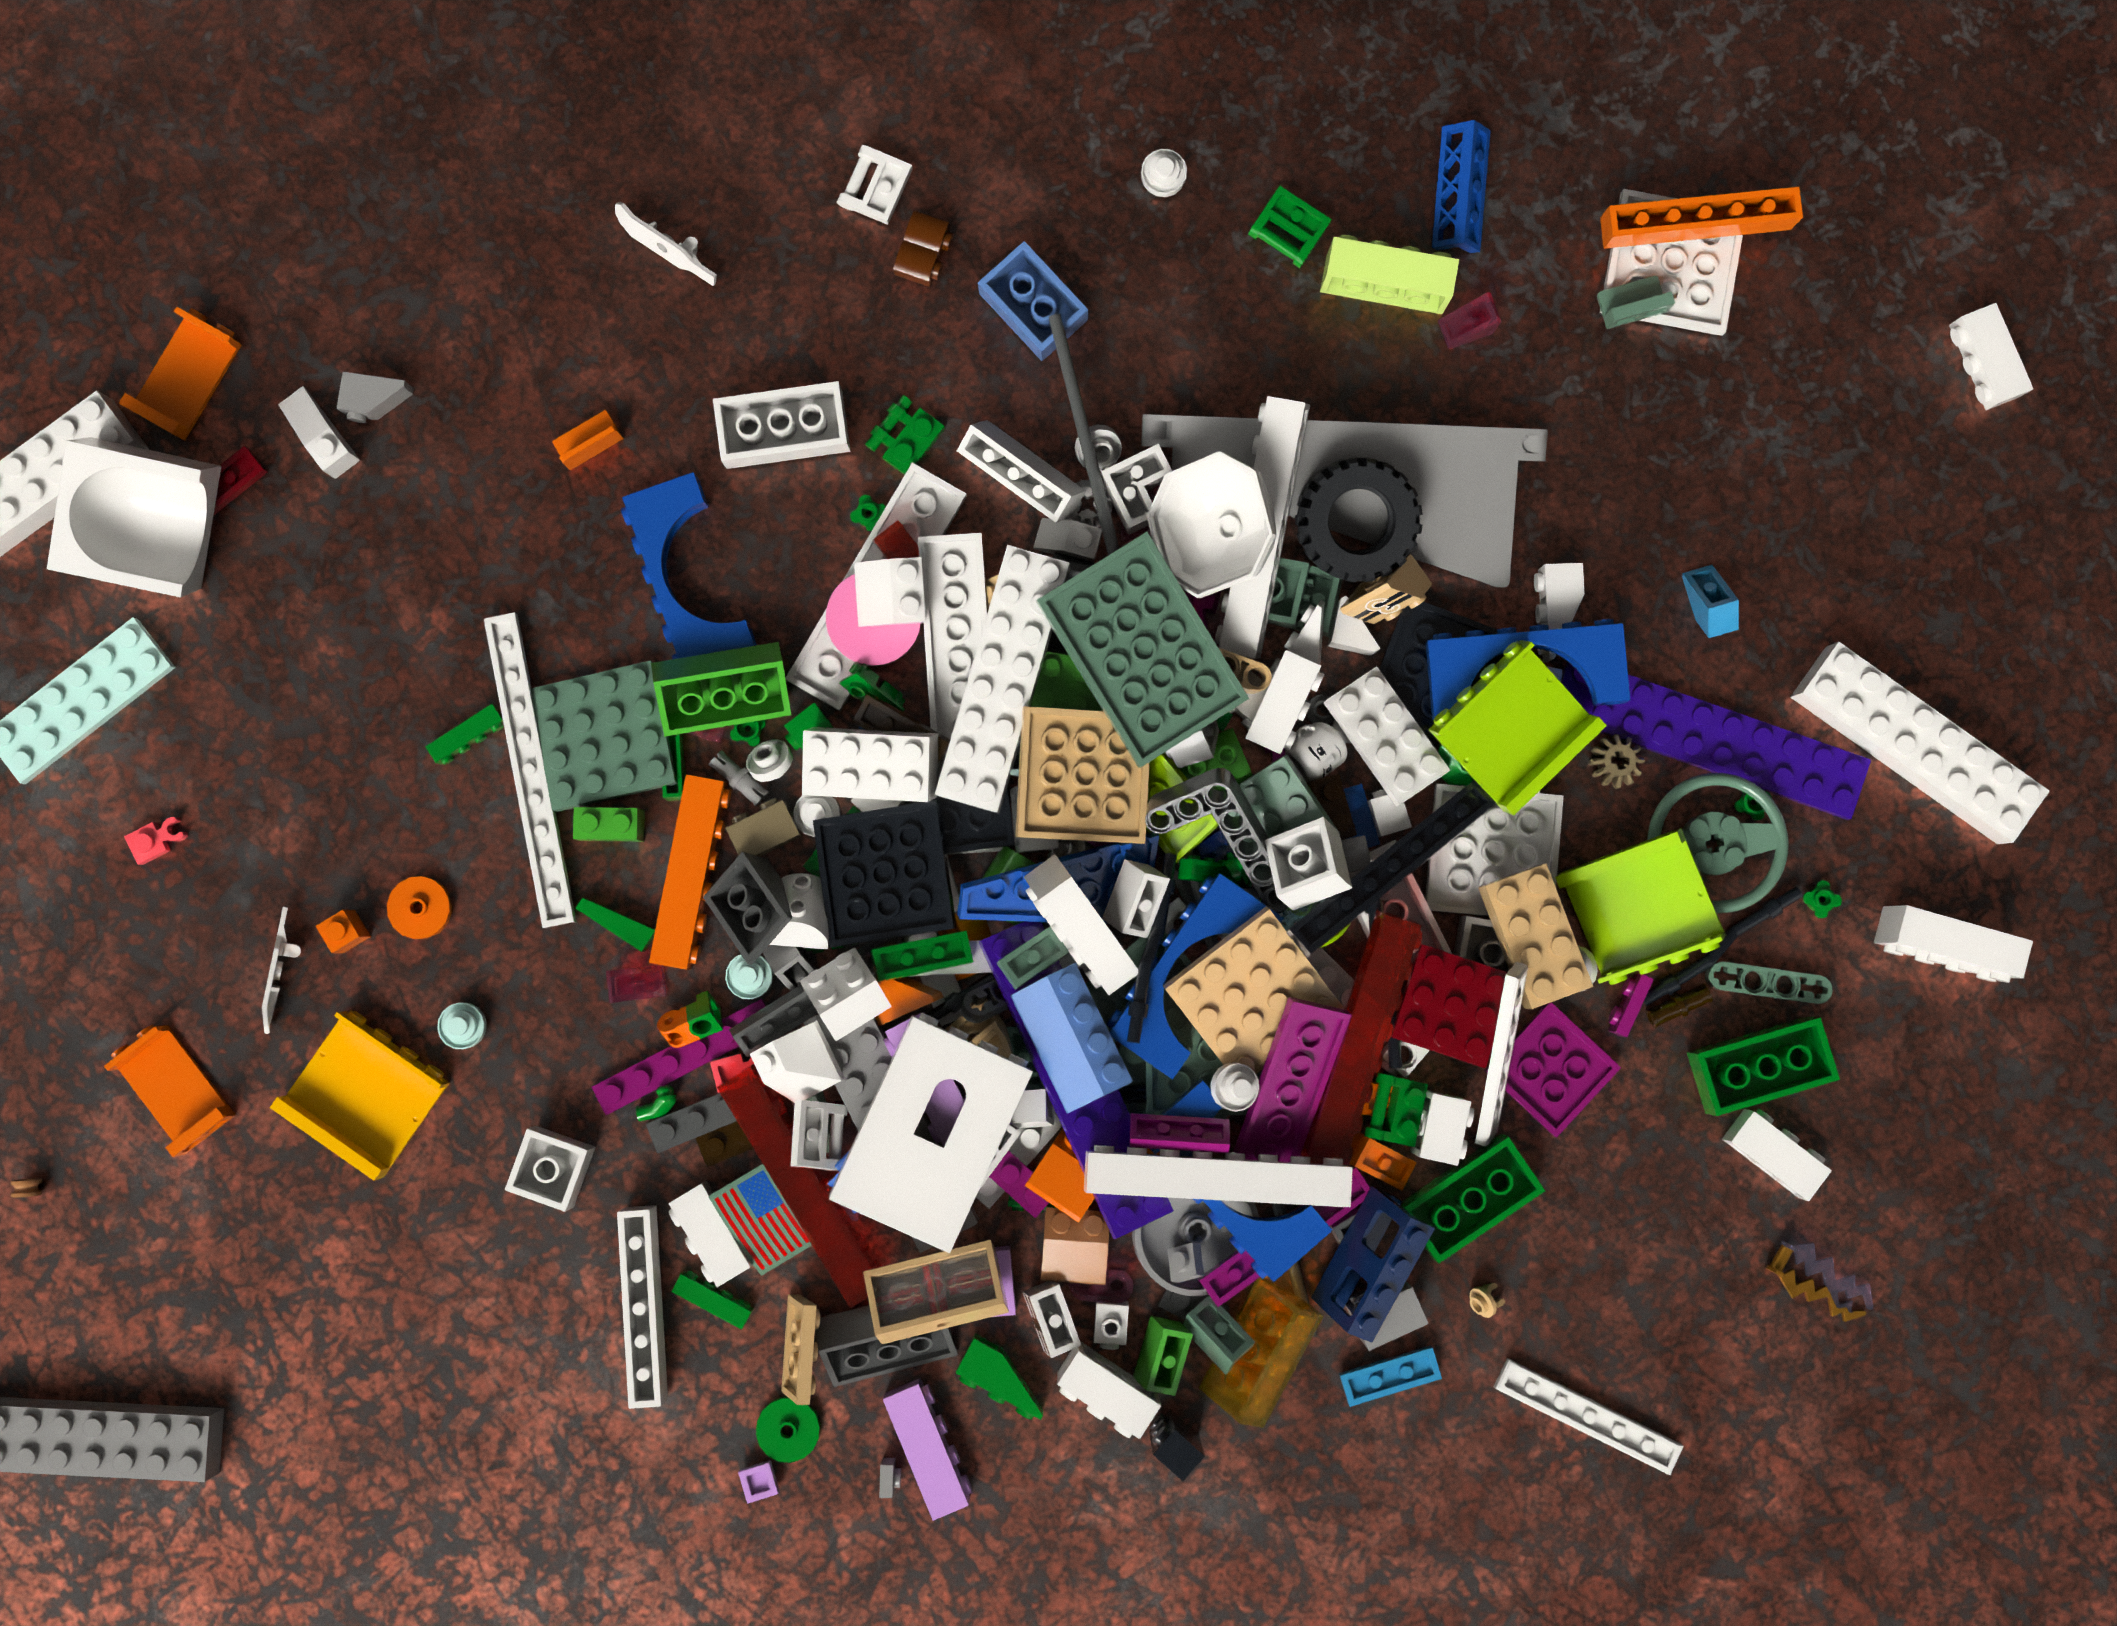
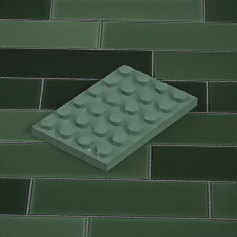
M1145 532L1036 600L1037 605L1138 768L1146 765L1249 699L1148 532Z

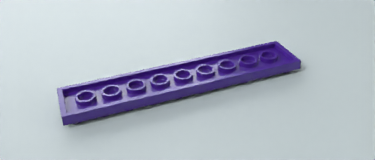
M1567 661L1561 683L1589 714L1599 716L1607 725L1600 732L1601 734L1610 737L1619 734L1621 741L1626 737L1632 738L1631 744L1635 746L1639 745L1641 748L1712 773H1727L1745 778L1766 792L1846 820L1852 819L1871 759L1629 674L1630 701L1625 704L1593 706L1590 691L1585 680L1576 668Z
M1024 921L981 940L979 944L1080 1167L1085 1174L1086 1151H1094V1145L1114 1146V1152L1127 1153V1147H1130L1131 1116L1119 1090L1068 1114L1066 1113L1011 998L1012 994L1063 968L1058 961L1015 990L997 965L1000 959L1045 930L1041 922ZM1093 1193L1113 1239L1126 1235L1174 1211L1168 1197Z

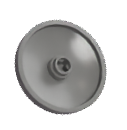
M1168 1198L1174 1210L1173 1212L1132 1231L1133 1246L1137 1258L1148 1275L1165 1289L1185 1296L1208 1295L1198 1278L1180 1283L1171 1282L1167 1249L1192 1242L1199 1243L1201 1245L1205 1274L1237 1251L1228 1240L1233 1235L1225 1226L1219 1229L1207 1216L1211 1209L1204 1201L1198 1205L1193 1199ZM1223 1201L1238 1212L1259 1217L1254 1202Z

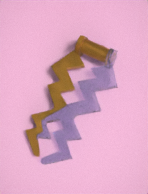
M1780 1240L1779 1244L1781 1246L1771 1264L1765 1268L1777 1274L1791 1298L1803 1292L1808 1302L1827 1297L1830 1316L1833 1317L1841 1313L1842 1321L1844 1322L1865 1316L1866 1311L1852 1310V1300L1839 1303V1292L1845 1290L1847 1299L1862 1294L1866 1308L1873 1310L1871 1286L1869 1283L1855 1286V1275L1853 1274L1836 1280L1833 1257L1816 1261L1815 1244L1813 1242L1791 1245ZM1793 1252L1795 1264L1798 1265L1804 1261L1806 1276L1822 1272L1823 1286L1815 1289L1813 1278L1796 1283L1794 1269L1782 1272Z

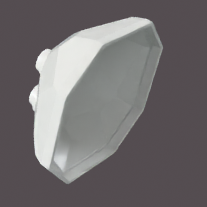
M1221 451L1165 474L1147 514L1153 542L1181 588L1196 598H1203L1257 577L1274 548L1277 535L1273 503L1261 472Z

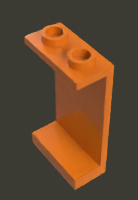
M176 306L173 312L183 318L182 322L136 399L124 393L119 404L185 441L242 345L232 338L235 333L225 326L217 323L214 328L206 323L208 317L195 309L190 308L186 312Z
M150 1025L136 1035L138 1040L130 1046L126 1044L111 1054L113 1059L104 1067L107 1071L119 1070L172 1140L165 1148L172 1157L187 1154L236 1116V1114L168 1025Z

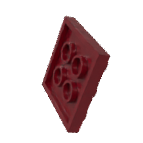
M1419 944L1390 1037L1486 1069L1493 1047L1505 976L1508 972Z

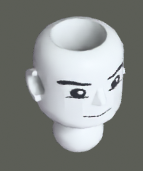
M1334 720L1333 726L1323 722H1315L1300 727L1296 732L1297 735L1290 750L1285 749V754L1289 756L1305 782L1308 783L1324 778L1344 763L1348 754L1346 743L1351 742L1336 720Z

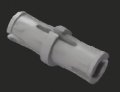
M724 751L718 752V757H713L709 766L729 782L728 786L731 789L740 791L755 807L760 805V800H764L768 796L769 791L764 789L749 775L748 769L739 767Z

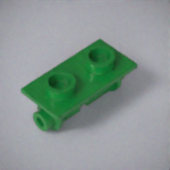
M855 662L849 669V672L852 674L839 682L853 697L862 702L866 694L871 693L900 711L904 712L905 710L902 707L905 703V699L902 697L903 694L885 680L877 687L876 683L880 676L867 667L865 663L859 664Z

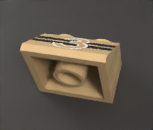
M1410 553L1406 556L1407 561L1401 567L1397 566L1394 568L1392 574L1386 577L1375 578V581H1362L1341 606L1340 610L1347 616L1371 624H1375L1384 618L1386 621H1390L1397 617L1403 611V608L1409 606L1412 609L1420 605L1427 598L1425 593L1431 587L1432 582Z

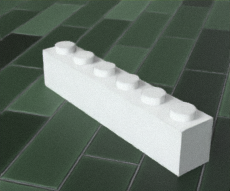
M657 1205L625 1207L617 1212L628 1408L660 1407L668 1399Z

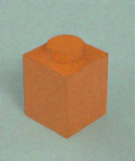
M342 909L316 925L331 953H345L371 937L356 910Z

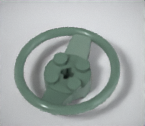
M1727 773L1701 774L1681 782L1664 796L1651 818L1647 840L1661 835L1665 818L1671 808L1683 796L1696 789L1716 785L1728 786L1741 790L1755 799L1767 813L1771 824L1740 823L1734 816L1720 812H1707L1691 817L1682 829L1701 875L1715 876L1730 872L1735 867L1740 866L1744 862L1745 857L1775 850L1773 862L1767 875L1753 890L1734 899L1712 900L1717 913L1739 911L1761 900L1780 879L1787 862L1789 848L1786 823L1774 800L1753 782ZM1711 836L1717 841V847H1715L1714 852H1712V848L1706 847V841L1711 840Z

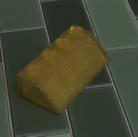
M1259 1277L1235 1319L1255 1341L1254 1346L1235 1362L1228 1374H1224L1212 1362L1199 1389L1238 1423L1264 1428L1324 1315L1304 1299Z

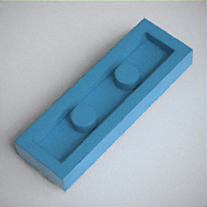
M1431 1345L1339 1373L1350 1407L1442 1379Z

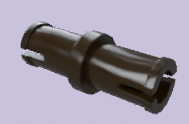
M1702 983L1700 986L1680 995L1678 993L1671 995L1670 1000L1646 1009L1645 1013L1652 1027L1657 1028L1677 1017L1681 1019L1687 1017L1688 1012L1713 1002V997L1708 987Z

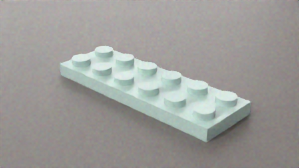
M132 617L0 720V758L20 784H27L176 667L137 618Z

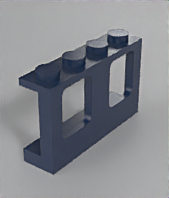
M1374 1186L1370 1188L1311 1296L1348 1334L1371 1343L1374 1341L1435 1229L1432 1225L1418 1220L1401 1206L1402 1201L1398 1197ZM1393 1219L1399 1224V1231L1384 1258H1381L1375 1253V1250ZM1362 1277L1367 1281L1368 1286L1356 1310L1350 1316L1344 1310V1307L1359 1279Z

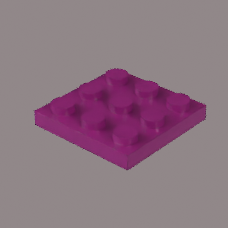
M1551 1002L1545 1004L1515 1036L1505 1091L1553 1137L1557 1138L1621 1067ZM1488 1065L1487 1068L1484 1070V1072H1485L1487 1075H1488L1489 1065Z

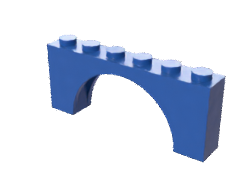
M692 472L622 497L625 507L621 508L622 516L627 526L632 525L635 536L631 537L634 550L637 555L642 554L645 566L641 567L643 576L647 584L652 583L656 594L651 596L653 605L658 614H663L666 622L665 625H662L663 634L667 643L673 642L676 654L672 655V659L756 646L757 643L751 626L746 620L733 623H715L700 619L687 612L680 605L670 587L667 560L672 541L687 520L700 511L709 508L700 480L696 474Z
M1603 619L1594 621V626L1582 627L1581 622L1563 623L1562 629L1549 630V625H1535L1529 627V632H1517L1516 628L1511 627L1498 629L1497 634L1484 635L1483 630L1465 632V637L1452 638V633L1433 635V640H1428L1426 643L1432 720L1442 710L1447 708L1449 710L1458 701L1456 699L1458 694L1466 687L1472 685L1475 676L1485 664L1503 654L1504 650L1511 643L1519 642L1520 640L1530 641L1535 645L1532 649L1554 653L1575 667L1588 686L1593 706L1627 703L1630 701L1623 623L1614 624V619Z
M1216 873L1214 878L1209 875L1204 880L1198 890L1202 895L1196 904L1190 902L1180 915V918L1184 921L1176 931L1172 928L1161 943L1165 948L1158 958L1155 957L1152 965L1146 1004L1149 1005L1148 1016L1143 1020L1140 1044L1127 1042L1131 1016H1128L1129 1003L1133 1002L1136 982L1133 983L1124 997L1128 1002L1122 1011L1116 1009L1106 1022V1025L1110 1027L1108 1031L1113 1039L1172 1080L1191 1052L1173 1034L1164 1011L1163 985L1166 982L1171 967L1177 958L1195 942L1216 934L1232 933L1266 907L1265 904L1220 873ZM1270 909L1272 913L1275 915V917L1278 919V921L1281 923L1284 918L1272 909Z
M1200 1079L1160 1115L1214 1118L1222 1107L1213 1099L1211 1089ZM1149 1148L1155 1155L1160 1151V1149ZM1180 1150V1156L1192 1157L1193 1151ZM1193 1199L1198 1205L1204 1201L1211 1209L1207 1216L1219 1229L1225 1226L1233 1235L1228 1239L1241 1255L1247 1251L1254 1259L1250 1265L1262 1279L1268 1276L1273 1282L1333 1231L1312 1205H1302L1298 1209L1281 1216L1254 1217L1234 1210L1222 1200Z

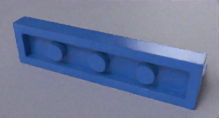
M1476 120L1442 126L1432 248L1435 250L1459 247L1468 253H1476L1481 250L1491 130ZM1463 132L1462 142L1453 150L1451 148L1452 134ZM1458 161L1460 163V171L1451 181L1448 178L1449 169ZM1455 191L1457 193V202L1448 211L1446 209V200ZM1452 221L1455 225L1454 238L1443 240V232Z

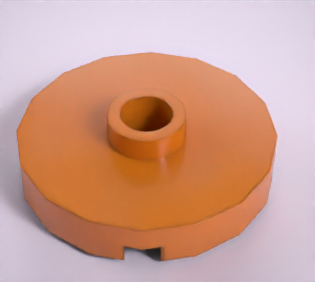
M425 876L409 877L398 883L391 891L387 902V916L393 928L402 936L412 939H425L439 934L449 923L453 911L446 887L437 880ZM420 902L423 908L422 911L417 914L414 911V905L415 903Z

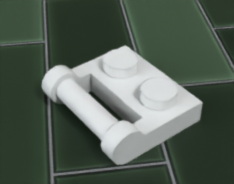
M862 145L858 153L860 157L845 192L840 193L837 204L847 210H854L888 225L913 170L912 164L869 146ZM876 163L878 166L863 200L856 198L870 164Z
M808 1100L795 1101L790 1166L838 1171L835 1168V1164L842 1156L844 1116H847L848 1112L845 1105ZM831 1115L829 1159H827L828 1118Z

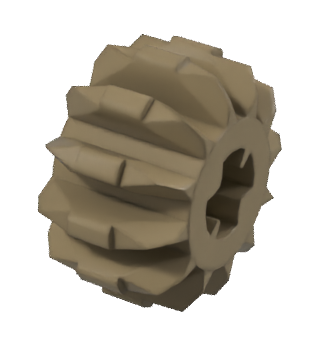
M1619 734L1612 735L1611 741L1606 737L1600 739L1601 748L1595 746L1591 749V752L1598 758L1588 761L1589 765H1597L1598 770L1593 771L1592 776L1604 775L1601 785L1607 786L1612 781L1614 789L1621 788L1623 782L1627 786L1633 784L1632 775L1641 776L1642 771L1636 765L1645 762L1644 758H1636L1635 755L1640 752L1641 747L1638 745L1630 748L1632 738L1626 737L1621 742ZM1611 758L1621 759L1622 765L1612 764Z

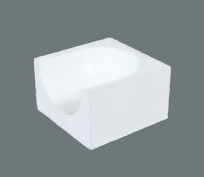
M93 437L66 440L47 569L176 597H183L202 588L221 466Z

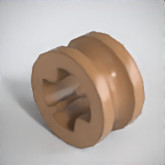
M42 1178L12 1180L11 1185L14 1186L15 1190L11 1193V1197L42 1195V1190L38 1188V1185L42 1183Z

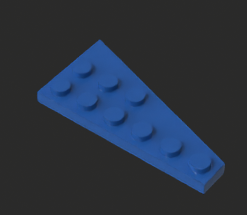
M1154 832L1147 833L1145 844L1114 842L1062 856L1058 859L1100 917L1103 918L1124 859L1148 864L1155 868L1159 834ZM1043 862L961 884L957 912L959 919L1047 922L1025 890L1030 886L1024 879L1025 875Z

